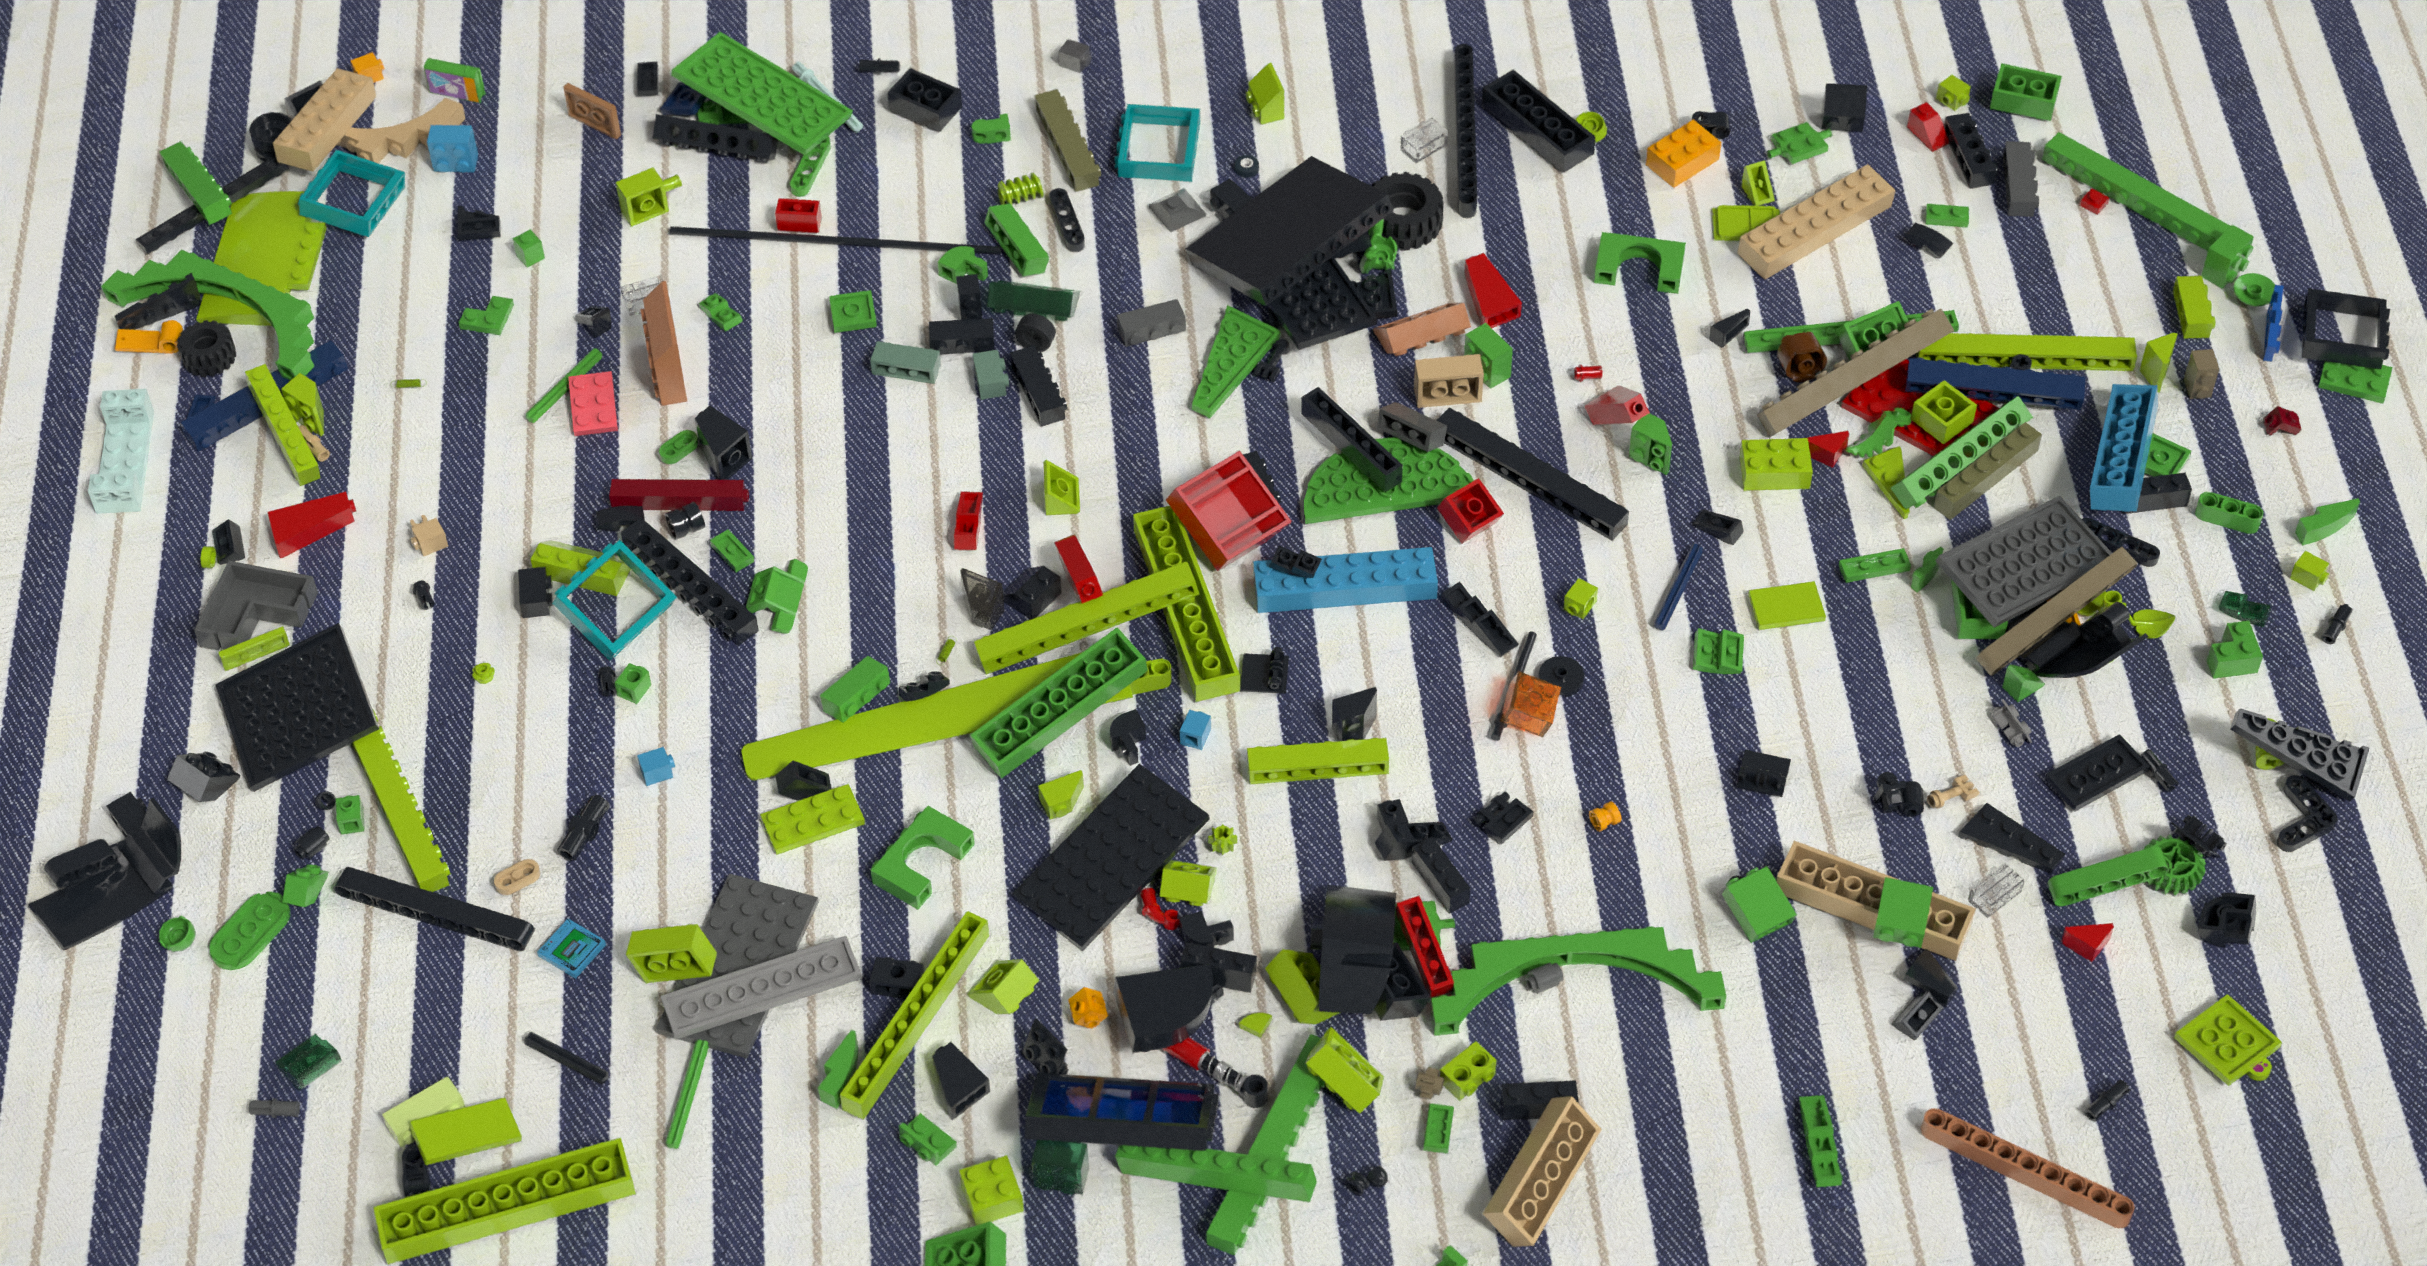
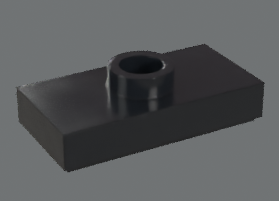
M658 61L637 63L638 96L658 95Z

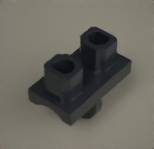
M1883 772L1877 779L1879 789L1873 797L1875 804L1881 803L1884 814L1896 812L1899 809L1898 806L1904 802L1902 793L1906 788L1905 781L1898 783V779L1893 773Z

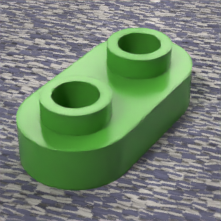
M683 430L661 445L659 454L662 462L666 464L677 463L694 451L699 444L697 434L692 430Z

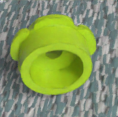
M480 663L472 670L473 678L480 684L492 681L495 673L494 668L489 663Z

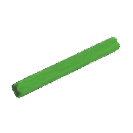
M596 348L592 349L526 413V419L531 423H535L569 390L568 377L585 375L602 358V353Z
M699 1039L695 1042L666 1138V1146L668 1148L677 1149L680 1146L709 1048L708 1042Z

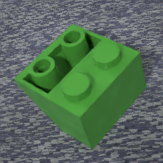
M1649 413L1639 419L1632 427L1629 457L1651 467L1655 471L1667 475L1669 473L1672 442L1665 421Z

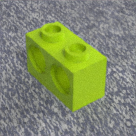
M1475 1041L1440 1069V1077H1444L1443 1086L1459 1101L1465 1096H1471L1484 1081L1488 1082L1494 1077L1496 1073V1059Z

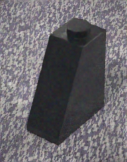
M952 1042L939 1047L932 1055L933 1067L949 1118L953 1121L990 1092L989 1078Z

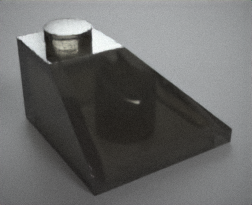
M962 568L960 574L963 600L971 622L978 627L992 630L1005 611L1002 583Z

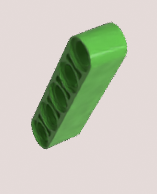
M2150 847L2056 875L2049 879L2047 884L2055 905L2067 906L2163 877L2169 872V868L2161 848Z

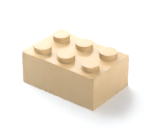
M1480 354L1415 360L1414 392L1417 408L1482 402L1484 373Z

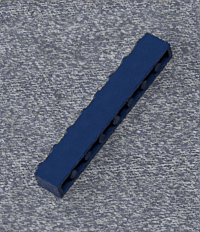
M331 340L309 352L314 367L306 377L314 381L316 386L348 370L344 354ZM277 369L271 375L284 398L281 388L290 380L283 378ZM246 386L180 422L186 439L199 452L263 417V414L249 387Z
M1909 358L1905 392L1926 394L1945 380L1967 398L2008 402L2019 396L2022 402L2028 405L2081 410L2084 402L2086 377L2077 374H2057L2051 371L2045 373L2035 372L2032 369L2016 370L2011 367L1997 368L1989 365H1969L1965 362L1950 363L1945 360L1931 361L1923 358Z

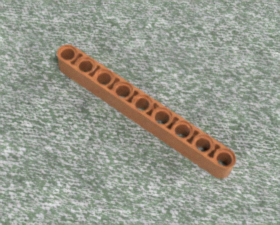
M1932 1108L1926 1111L1921 1133L1928 1140L2110 1226L2125 1228L2130 1223L2134 1212V1203L2128 1197L1940 1109Z

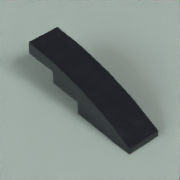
M1460 581L1442 592V599L1452 611L1498 656H1504L1519 645L1493 610L1488 611L1476 595L1472 597Z

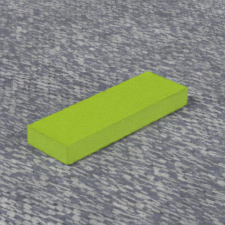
M282 626L218 653L225 671H228L288 647L290 643Z

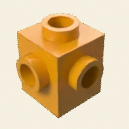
M1083 987L1068 999L1072 1018L1077 1025L1093 1029L1108 1017L1105 1001L1100 991Z

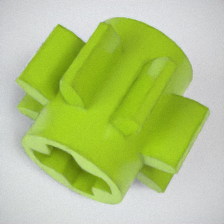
M1222 824L1217 828H1212V835L1208 836V844H1212L1213 852L1217 851L1224 855V853L1234 851V844H1237V835H1234L1233 827L1229 828Z

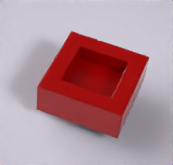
M2091 188L2081 199L2079 206L2098 215L2109 203L2110 197Z

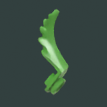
M1895 408L1894 411H1884L1878 420L1868 426L1869 432L1862 434L1859 437L1861 440L1855 441L1854 445L1851 444L1849 447H1846L1845 451L1852 453L1854 456L1858 454L1860 457H1864L1865 454L1868 457H1872V451L1881 454L1883 445L1887 447L1892 445L1895 427H1904L1911 423V413L1902 408Z

